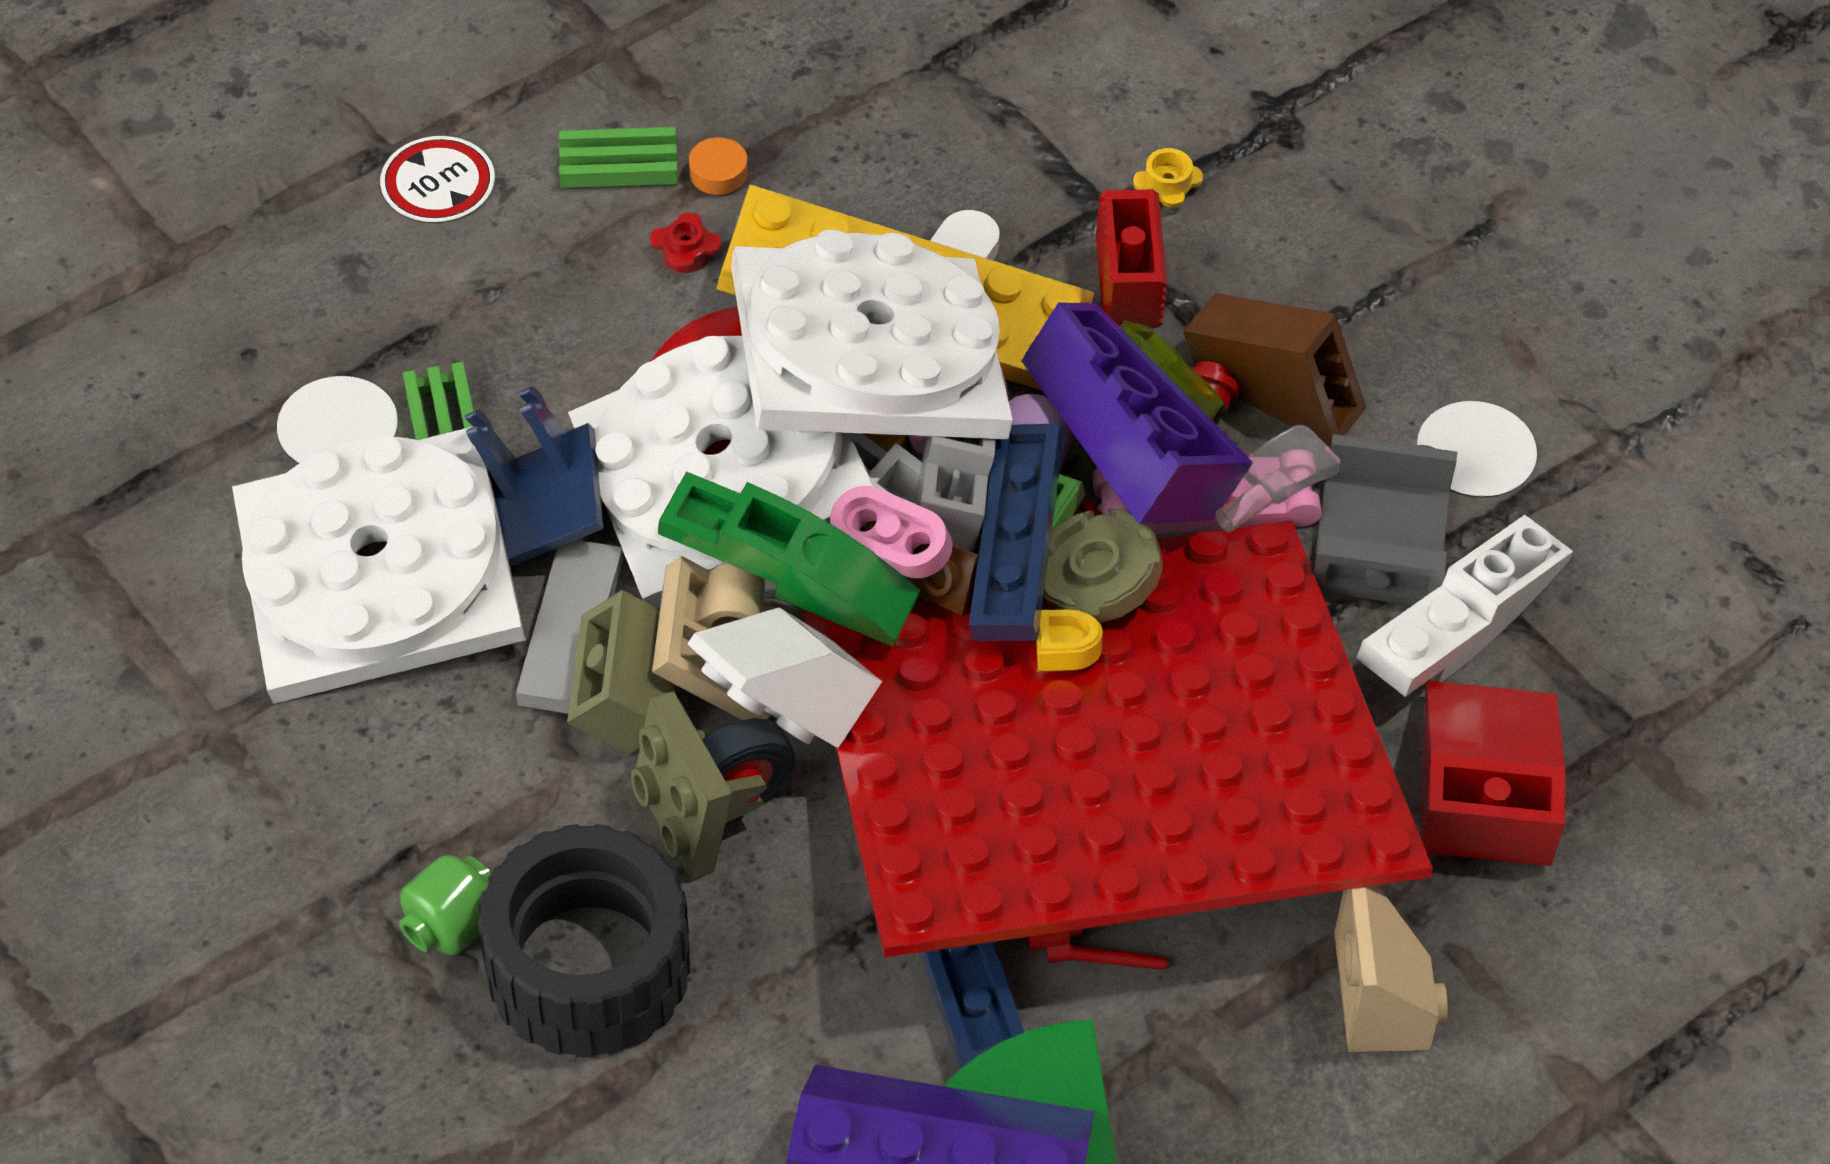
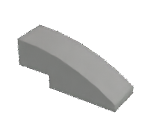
M927 436L915 504L936 513L942 519L952 538L953 545L973 552L985 515L988 476L994 459L996 439Z

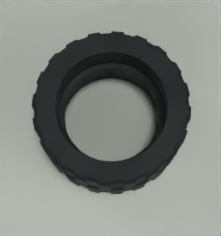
M573 824L563 826L562 829L551 832L546 830L532 836V840L522 846H516L507 854V858L502 864L494 868L488 878L489 884L486 890L482 892L479 902V935L491 1000L496 1003L498 1014L506 1025H511L518 1032L519 1037L530 1044L535 1043L544 1047L545 1051L561 1055L565 1053L576 1055V1057H593V1055L604 1053L609 1055L625 1051L624 1048L630 1045L640 1044L653 1036V1032L658 1027L665 1025L674 1015L676 1005L683 1000L687 990V975L690 974L691 959L685 891L681 889L680 877L674 866L668 864L664 859V854L654 845H648L640 839V836L627 830L622 832L612 829L611 826L594 824V826ZM584 907L606 908L620 912L638 922L649 933L642 947L628 960L614 968L593 974L575 975L548 969L535 962L522 950L530 935L548 919L565 911Z

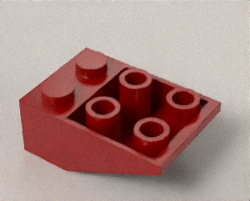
M1428 680L1425 685L1419 825V835L1426 852L1552 866L1565 825V760L1557 695L1555 693Z

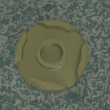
M1108 509L1110 515L1101 514L1094 516L1092 511L1076 514L1052 530L1043 600L1051 610H1079L1090 614L1099 623L1124 616L1142 605L1157 587L1163 569L1161 549L1155 533L1147 524L1139 525L1130 512L1121 509Z

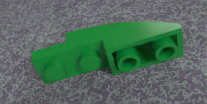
M686 471L658 522L659 535L776 583L775 598L894 647L919 598L920 590L905 576L878 557L872 550L815 514L749 482H746L741 493H738Z

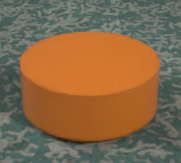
M715 137L699 142L694 146L689 155V175L692 183L699 190L713 195H724L736 191L747 179L748 164L746 151L739 143L728 138Z

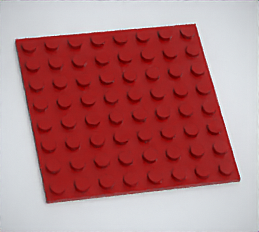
M1293 521L1262 523L1255 526L1218 531H1202L1196 534L1157 539L1161 549L1163 569L1170 574L1169 587L1148 596L1142 605L1124 616L1101 622L1102 653L1095 663L1078 670L1038 671L1036 641H973L969 628L973 592L970 593L966 614L963 616L919 597L894 647L802 609L806 624L829 637L882 681L839 748L835 747V752L884 958L1432 877L1433 867ZM1043 600L1042 610H1051Z

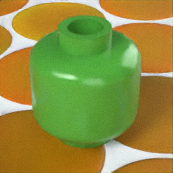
M444 855L435 859L401 889L399 902L405 917L399 921V925L407 939L422 952H427L432 947L447 956H454L466 950L480 938L478 920L480 919L479 902L482 892L486 890L489 884L490 871L481 862L469 855L463 859L453 855Z

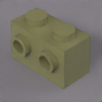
M621 590L581 616L567 723L624 754L630 755L640 749L639 731L644 728L649 699L669 692H675V684L652 673L660 610Z

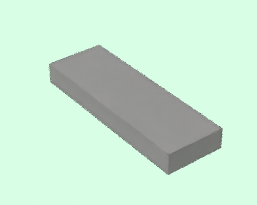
M575 540L557 548L517 687V706L568 713L581 616L614 595L623 563L622 547Z

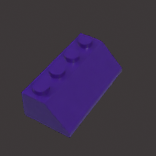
M814 1065L800 1095L787 1155V1164H1086L1095 1111Z

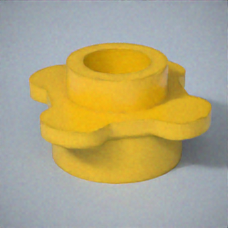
M1163 148L1156 150L1148 157L1146 170L1139 171L1134 175L1133 185L1136 190H1155L1159 193V201L1164 206L1175 208L1184 203L1185 194L1191 188L1199 187L1202 184L1203 173L1198 167L1193 166L1191 158L1183 151L1174 148Z

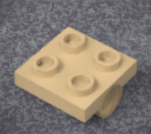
M680 556L668 564L665 568L652 673L741 720L752 718L767 719L771 717V714L763 711L761 716L756 715L727 695L728 689L719 685L701 671L706 660L688 645L694 633L775 609L776 607L763 601L764 578L730 564H722L709 571L684 556Z

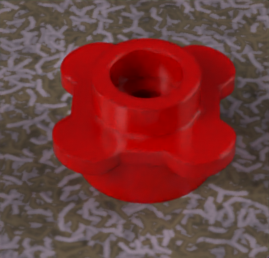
M692 212L680 214L678 219L673 221L668 227L656 228L650 235L651 246L654 249L662 250L665 264L672 270L681 273H691L702 269L708 263L710 255L718 253L721 249L720 236L716 233H710L702 225L701 217Z

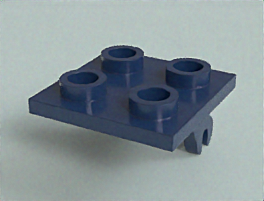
M533 386L519 392V396L527 403L521 406L520 410L542 447L516 458L493 431L488 417L481 410L465 415V419L473 426L466 430V434L489 471L510 567L603 529L598 462L595 452V429L589 423H586L566 432L547 408L541 393Z

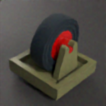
M673 691L649 699L644 728L639 731L640 750L636 768L631 772V782L638 802L643 807L649 806L657 819L661 841L667 854L671 858L678 857L689 879L692 880L715 871L725 823L760 808L763 805V801L774 795L788 780L795 766L794 751L785 733L773 721L767 719L752 718L740 720L729 725L696 731Z

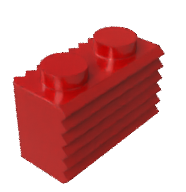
M1153 189L1105 190L1099 196L1095 241L1097 243L1096 251L1098 252L1097 260L1102 310L1121 329L1158 328L1163 325L1164 302H1166L1165 294H1167L1166 286H1168L1159 193Z

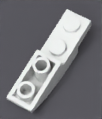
M1523 515L1450 566L1439 588L1364 639L1356 658L1405 697L1429 679L1431 681L1443 682L1470 661L1530 605L1569 562L1573 551L1552 536L1546 529L1539 526L1526 515Z

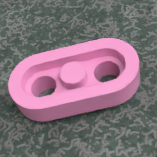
M858 486L843 493L832 507L830 523L872 550L878 557L906 577L924 578L931 576L941 570L951 556L952 538L942 519L936 513L873 486ZM877 521L875 526L869 531H860L865 523ZM930 544L925 551L913 555V551L918 546Z

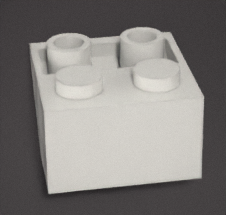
M780 607L694 633L688 642V645L706 660L701 671L710 679L728 689L727 695L756 715L761 716L763 711H766L778 718L776 723L780 727L807 744H810L816 735L839 748L882 683L880 679L829 637Z

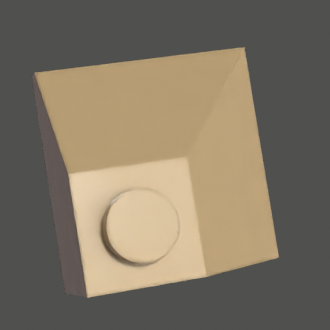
M1379 885L1343 890L1335 928V941L1348 1052L1430 1050L1436 1026L1446 1024L1448 1012L1446 987L1444 983H1434L1430 955Z

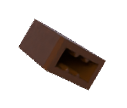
M1215 293L1183 330L1195 366L1198 362L1209 361L1227 367L1232 372L1231 377L1240 384L1239 399L1324 445L1331 446L1333 434L1345 435L1367 408L1336 314Z

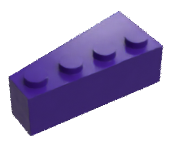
M1058 302L1021 360L1037 382L1038 387L1045 393L1139 525L1214 521L1253 464L1247 455L1096 303Z

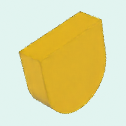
M1041 610L1038 641H1036L1038 671L1078 670L1095 663L1102 653V627L1098 620L1090 614L1079 610Z

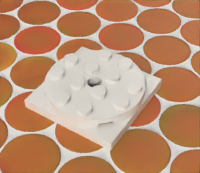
M824 230L815 237L800 240L783 249L734 246L731 269L757 429L989 439L1009 438L1013 418L996 350L1000 332L999 320L995 307L980 283L975 259L943 257L931 250L913 244L908 237L898 233H886L880 236L864 233H844L839 230Z
M708 336L699 341L675 348L642 365L620 390L568 412L574 428L589 423L595 429V452L598 462L600 496L606 506L644 602L656 609L661 607L665 568L680 556H684L709 571L722 564H728L658 534L659 519L686 471L738 493H741L746 482H749L796 504L830 523L832 507L843 493L858 486H873L849 433L757 429L742 336ZM724 439L731 440L729 446L721 453L714 455L703 454L704 450L714 442Z
M472 427L421 440L382 435L349 441L310 454L304 461L285 474L232 487L243 547V574L252 599L266 687L273 704L526 640L489 471L466 434V430ZM372 542H387L385 548L373 556L364 557L356 554L363 546Z

